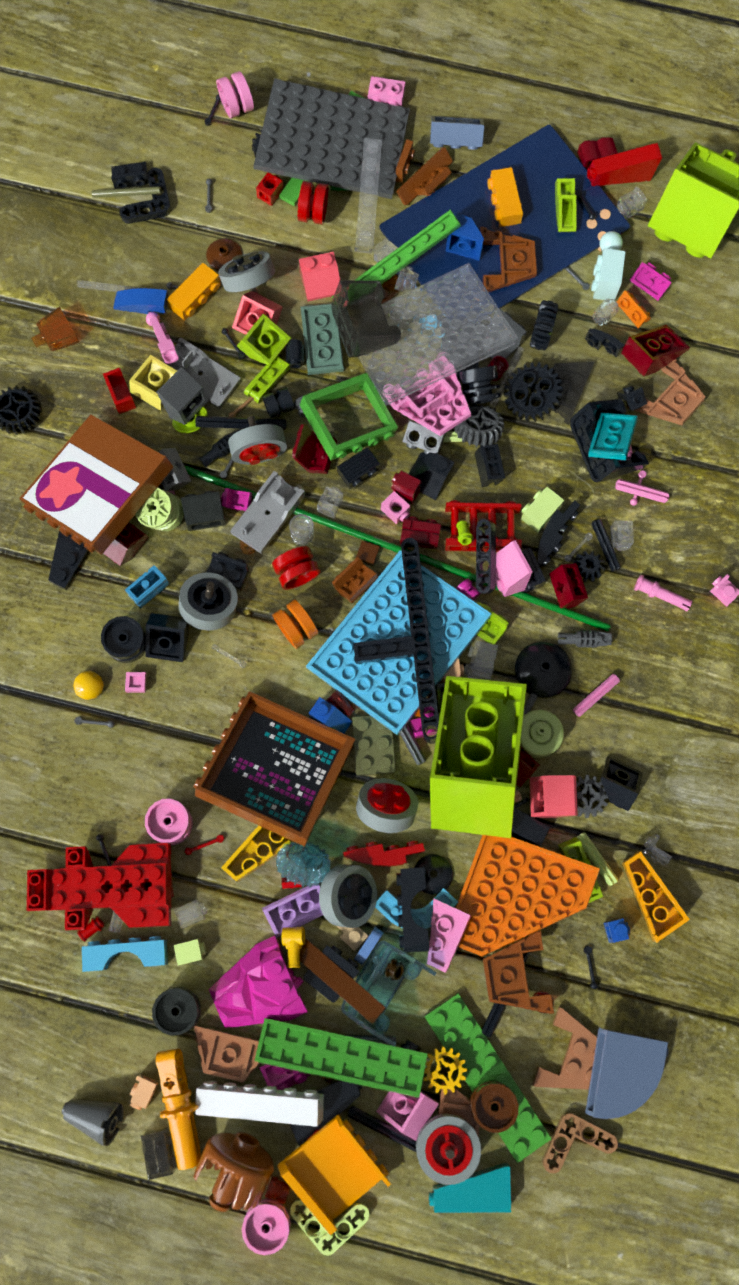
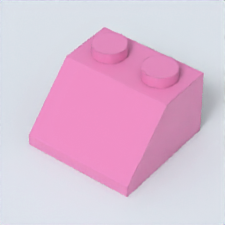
M515 540L496 553V585L498 590L502 591L504 597L524 591L533 571Z
M389 1091L376 1112L402 1134L416 1141L421 1128L431 1118L439 1104L423 1091L420 1092L419 1098Z

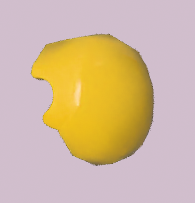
M84 671L75 678L73 687L77 696L84 700H91L97 698L102 693L104 684L102 678L97 673Z

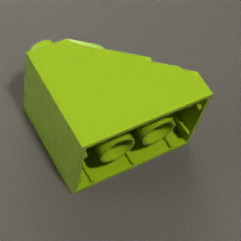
M446 676L430 774L431 829L511 838L527 684Z

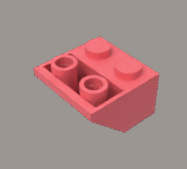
M548 775L530 777L531 817L547 819L578 816L576 776Z

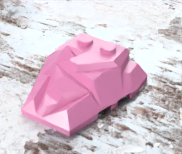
M444 355L429 364V375L403 391L397 385L383 394L393 409L439 436L471 417V412L462 393L455 368Z

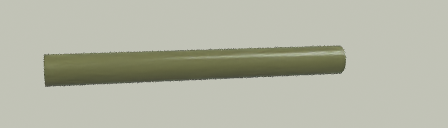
M160 186L92 190V197L161 194L162 190Z

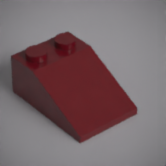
M666 324L629 336L621 354L645 377L658 372L687 352L690 347Z

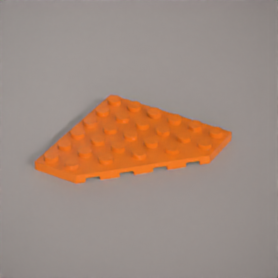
M482 835L456 909L471 915L458 947L483 957L586 909L600 868L514 837L504 838Z

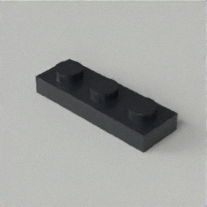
M411 636L353 643L356 664L414 657Z

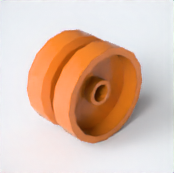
M294 599L286 605L288 614L279 609L272 614V617L290 644L295 649H298L304 645L303 635L308 639H312L319 633L309 614Z

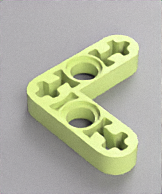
M300 1198L293 1201L290 1209L294 1220L323 1255L333 1254L369 1219L367 1205L361 1202L354 1204L335 1222L337 1230L334 1233L340 1241L338 1242L335 1238L331 1243L332 1248L326 1247L324 1249L323 1240L329 1241L333 1234L330 1236L313 1214L307 1218L305 1223L302 1222L304 1216L302 1213H295L296 1205H304V1213L307 1216L311 1211ZM357 1208L360 1211L364 1209V1218L358 1217L354 1221L356 1224L354 1227L351 1220L356 1216L355 1210ZM314 1220L320 1225V1229L315 1233L310 1232L308 1229L309 1222ZM347 1223L350 1231L346 1235L340 1234L338 1232L339 1224Z

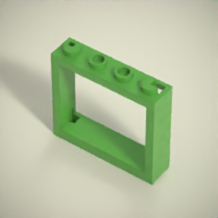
M367 373L304 395L300 403L302 411L330 460L339 457L342 459L351 452L357 453L364 447H373L382 440L388 441L390 437L395 436L394 434L398 428ZM363 390L384 427L336 445L315 407Z

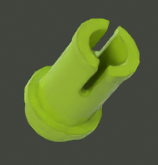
M459 521L456 525L459 533L458 541L462 545H469L473 539V535L469 530V524L467 521Z

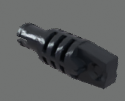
M236 429L226 434L212 445L210 451L199 457L200 462L202 461L205 468L217 458L222 459L230 453L228 440L241 429Z

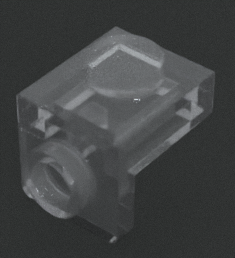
M406 266L399 271L394 289L408 295H413L419 274L413 272L414 269L412 267Z
M654 834L652 837L649 835L643 844L645 846L643 852L651 857L650 860L657 865L668 864L672 856L655 846L660 835Z

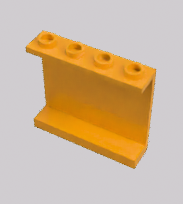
M339 1115L277 1165L283 1179L330 1236L337 1230L333 1220L380 1180H383L387 1187L391 1185L387 1177L389 1172L383 1164H377L378 1158L371 1149L368 1151L365 1149L366 1143L359 1134L355 1136L352 1132L354 1128L347 1119L343 1121Z

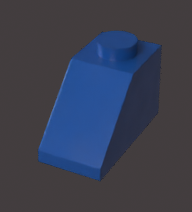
M321 697L318 698L309 712V717L343 734H345L352 723L340 710Z

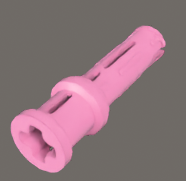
M643 575L639 576L634 586L636 591L640 590L648 594L649 597L654 598L655 596L685 611H688V606L690 607L692 604V600L661 587L656 581L652 582L645 579Z

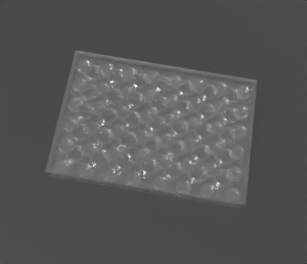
M469 263L340 323L344 334L385 406L519 343L517 335Z

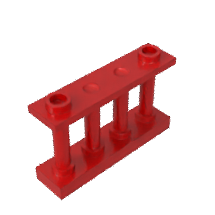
M458 500L446 502L445 512H451V537L446 538L445 551L476 552L477 513H488V520H492L495 525L496 513H507V538L498 539L496 537V552H499L515 540L521 549L522 540L515 537V513L519 514L521 504H516L514 501L506 503H460ZM459 512L470 513V533L473 535V539L469 545H462L458 541L459 533L456 525L459 522ZM488 542L483 544L484 552L489 550Z

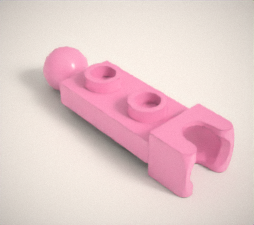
M149 312L146 316V322L153 327L165 364H171L179 360L169 334L165 335L167 331L164 324L159 323V315L156 312Z

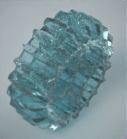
M290 841L291 844H283V847L278 851L276 859L277 872L281 873V877L287 878V882H294V885L300 884L302 888L305 885L311 888L312 885L318 886L319 883H322L331 866V860H329V855L325 853V849H320L319 845H313L312 842H307L305 847Z

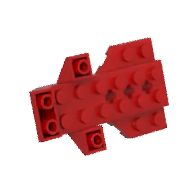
M171 843L129 845L111 866L100 867L93 866L87 846L66 847V868L27 870L26 911L65 910V930H85L93 910L101 908H111L129 928L171 926ZM149 880V882H152V887L146 888V883ZM132 883V888H129L128 891L127 884ZM113 884V889L108 890L107 886Z

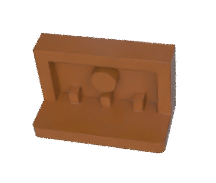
M406 140L404 148L401 150L400 159L396 166V182L403 183L404 177L410 169V161L414 159L416 150L413 149V141Z
M357 557L336 576L332 584L341 596L353 603L376 581L378 576L364 565L361 558Z

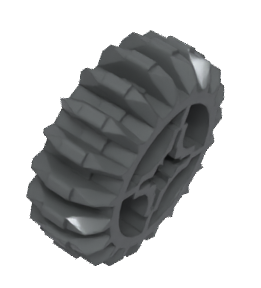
M476 404L473 406L468 405L471 417L455 426V433H457L458 438H462V442H468L469 446L474 444L476 448L478 445L485 447L486 444L492 445L497 443L504 431V421L501 413H496V409H490V406L484 407L482 404L480 406Z

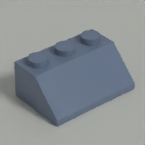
M431 116L430 144H433L434 147L451 145V148L459 149L461 146H468V149L472 150L482 147L483 119Z

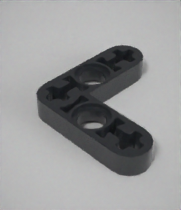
M150 169L148 171V180L150 187L160 186L164 193L162 195L152 194L153 200L122 206L119 214L124 223L131 224L166 217L170 214L171 206L161 169ZM155 175L158 176L159 183H155ZM143 208H149L150 212L147 214H142L141 210Z

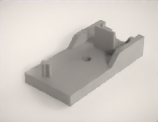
M180 337L175 346L179 360L167 365L177 371L180 367L183 368L203 387L209 402L221 409L241 382V378L210 359L202 350Z
M273 471L257 492L254 501L230 530L231 534L262 554L304 499L305 491L289 485L277 472ZM270 511V514L266 515L265 512Z

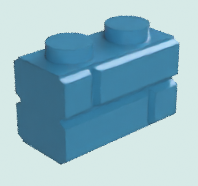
M153 565L148 572L141 575L125 591L141 609L167 587L169 582L158 568Z

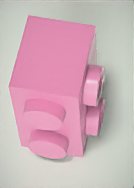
M371 76L368 99L402 107L405 82Z

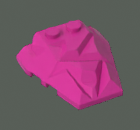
M276 936L256 944L209 988L224 1028L263 1024L265 1018L280 1022L290 1021L308 1012L283 959V952Z

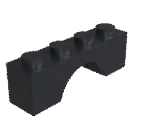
M425 868L400 869V873H396L397 886H401V894H397V904L402 908V915H398V926L402 927L403 935L399 936V948H403V952L429 951L428 930L417 925L411 915L413 898L418 892L426 889Z

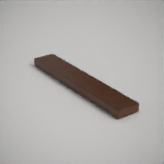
M305 938V944L300 949V961L374 1025L386 1010V1007Z

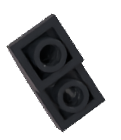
M590 328L585 337V340H587L591 347L599 350L603 346L609 354H613L615 357L622 352L624 347L621 341L597 329Z

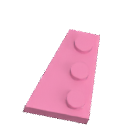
M433 899L427 964L447 973L471 915L436 899Z

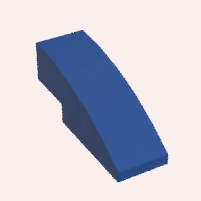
M147 288L117 291L113 308L114 310L148 314L150 311L166 313L168 292L162 289Z

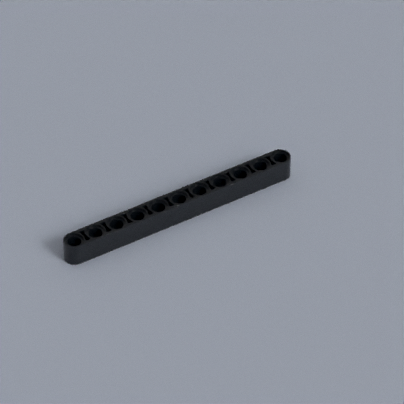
M406 538L401 543L422 733L427 743L435 744L437 734L433 737H429L426 734L430 729L438 730L439 713L420 554L417 541L413 538ZM408 547L415 548L411 552L406 551ZM414 564L417 566L415 569H408L409 565ZM413 582L419 583L417 587L410 586ZM414 600L421 601L419 605L412 604ZM416 618H422L423 622L418 624L415 623L414 620ZM418 636H424L426 638L422 642L416 641V638ZM421 654H425L428 656V658L423 661L418 659V657ZM422 673H429L430 677L422 679L420 675ZM429 691L432 693V696L424 698L422 694ZM428 710H432L435 712V714L432 717H426L424 715L425 712Z

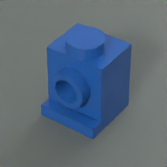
M623 918L603 923L609 943L629 939L630 928Z

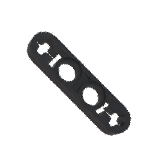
M482 519L476 526V588L480 593L490 594L496 586V525L492 520ZM485 542L489 543V550L487 552L483 550ZM485 561L489 563L487 571L483 570V563ZM484 583H488V587H484Z

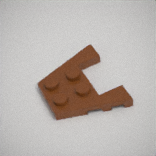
M480 227V233L484 237L483 245H499L501 275H483V293L536 277L535 241L515 235L512 237L507 236L496 230L493 232L487 230L486 227Z
M541 931L483 959L489 1002L554 1014L551 994L529 997L523 953L544 950Z

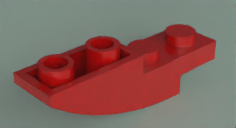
M374 841L366 843V847L358 849V845L347 847V851L343 852L344 858L360 864L389 867L407 864L406 856L423 853L425 849L423 843L418 844V841L406 843L407 847L399 848V845L387 847V851H384L383 845Z

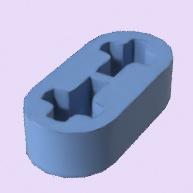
M375 927L354 960L363 965L384 932Z

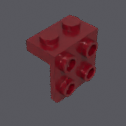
M301 424L297 432L295 446L292 450L293 459L308 473L328 474L332 460L329 459L317 435L306 424Z

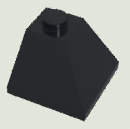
M421 452L408 474L422 481L420 486L421 494L436 501L453 471L455 462L440 454Z
M607 756L600 780L610 803L618 808L629 811L639 795L643 772Z

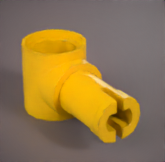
M283 927L281 937L283 946H286V949H288V968H300V949L305 944L304 927Z

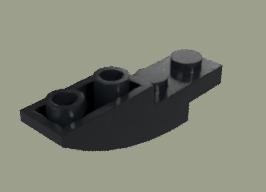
M575 500L564 514L557 509L546 525L536 552V560L539 567H545L551 560L549 556L552 552L557 553L562 547V534L568 528L566 524L569 520L574 521L580 513L578 512L580 504Z

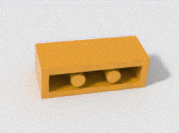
M512 167L492 170L487 183L489 190H492L491 201L492 205L496 207V221L499 220L500 227L521 224L523 211Z
M202 263L166 299L169 309L184 321L188 317H192L196 309L203 305L213 292L219 289L221 284L219 275Z

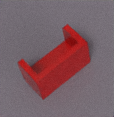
M116 368L103 373L118 413L122 414L135 409V403L121 369Z

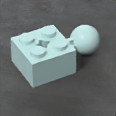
M615 231L605 233L600 239V248L603 252L601 255H598L597 263L593 270V275H595L591 286V291H594L593 299L614 302L621 286L625 251H621L623 240L621 235Z

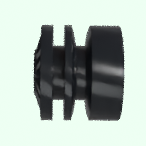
M497 365L459 372L460 384H469V388L462 391L463 394L470 393L471 397L465 398L467 403L480 404L492 402L496 398L501 397V393L492 394V389L500 388L499 385L491 384V380L498 378Z

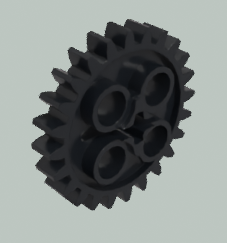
M531 362L529 368L526 364H524V370L517 368V374L511 373L513 379H507L510 385L504 386L508 391L504 393L505 398H507L505 403L509 405L508 409L510 411L513 410V415H518L520 420L525 416L527 422H529L531 417L536 422L539 416L541 420H544V414L550 417L549 411L556 412L554 406L561 405L558 399L563 398V395L559 393L564 391L563 386H560L563 382L559 379V374L555 373L554 368L549 370L547 364L542 368L540 362L537 364V367ZM534 378L531 383H526L527 379ZM550 385L549 389L542 390L543 386ZM520 394H525L523 399H517ZM536 401H542L539 406H533Z

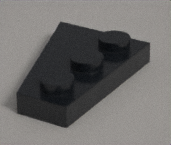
M59 531L48 581L67 590L88 555L89 550L84 547L83 543L79 545L72 540L71 535L66 537Z

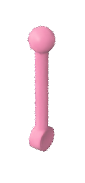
M645 471L638 473L639 480L637 484L641 485L643 478L646 476ZM634 495L633 499L630 500L632 506L637 504L638 495Z

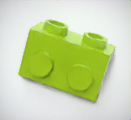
M477 602L478 605L491 613L490 619L477 636L494 647L507 631L509 623L502 615L492 612L488 605Z

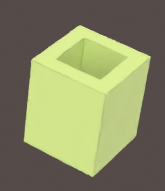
M200 939L174 945L178 966L204 960L206 947L204 942L201 943Z

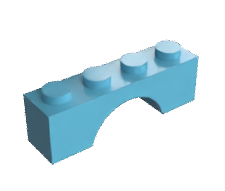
M161 936L149 937V941L141 942V938L128 939L129 943H121L120 939L108 940L107 945H100V941L88 942V946H82V972L107 970L110 961L122 952H131L138 956L144 967L168 965L167 940H161Z

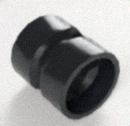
M287 387L277 390L276 394L269 393L262 396L270 418L281 415L282 411L287 413L295 410Z

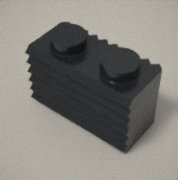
M368 447L337 466V473L349 489L352 487L358 488L365 479L375 477L380 470V463Z

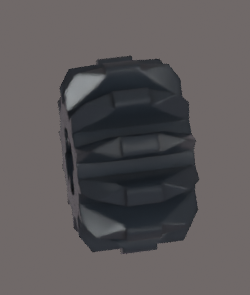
M586 550L583 551L582 555L578 554L576 556L577 560L573 561V564L577 563L579 572L584 577V582H587L588 578L591 582H594L595 577L599 579L602 576L601 573L605 571V568L602 566L605 563L604 560H599L600 554L594 556V550L590 554Z

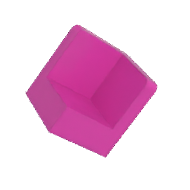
M433 712L427 713L425 716L432 717ZM421 718L410 720L414 738H423ZM430 729L426 734L427 736L437 734V731Z

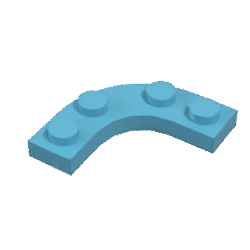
M444 888L434 898L451 907L458 903ZM386 890L376 901L375 908L391 923L398 926V915H402V908L398 906L397 899ZM433 900L424 908L411 909L413 920L421 928L427 929L432 926Z

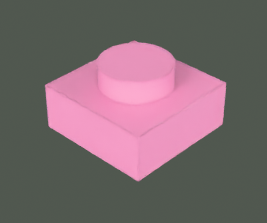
M126 672L125 692L146 693V672Z

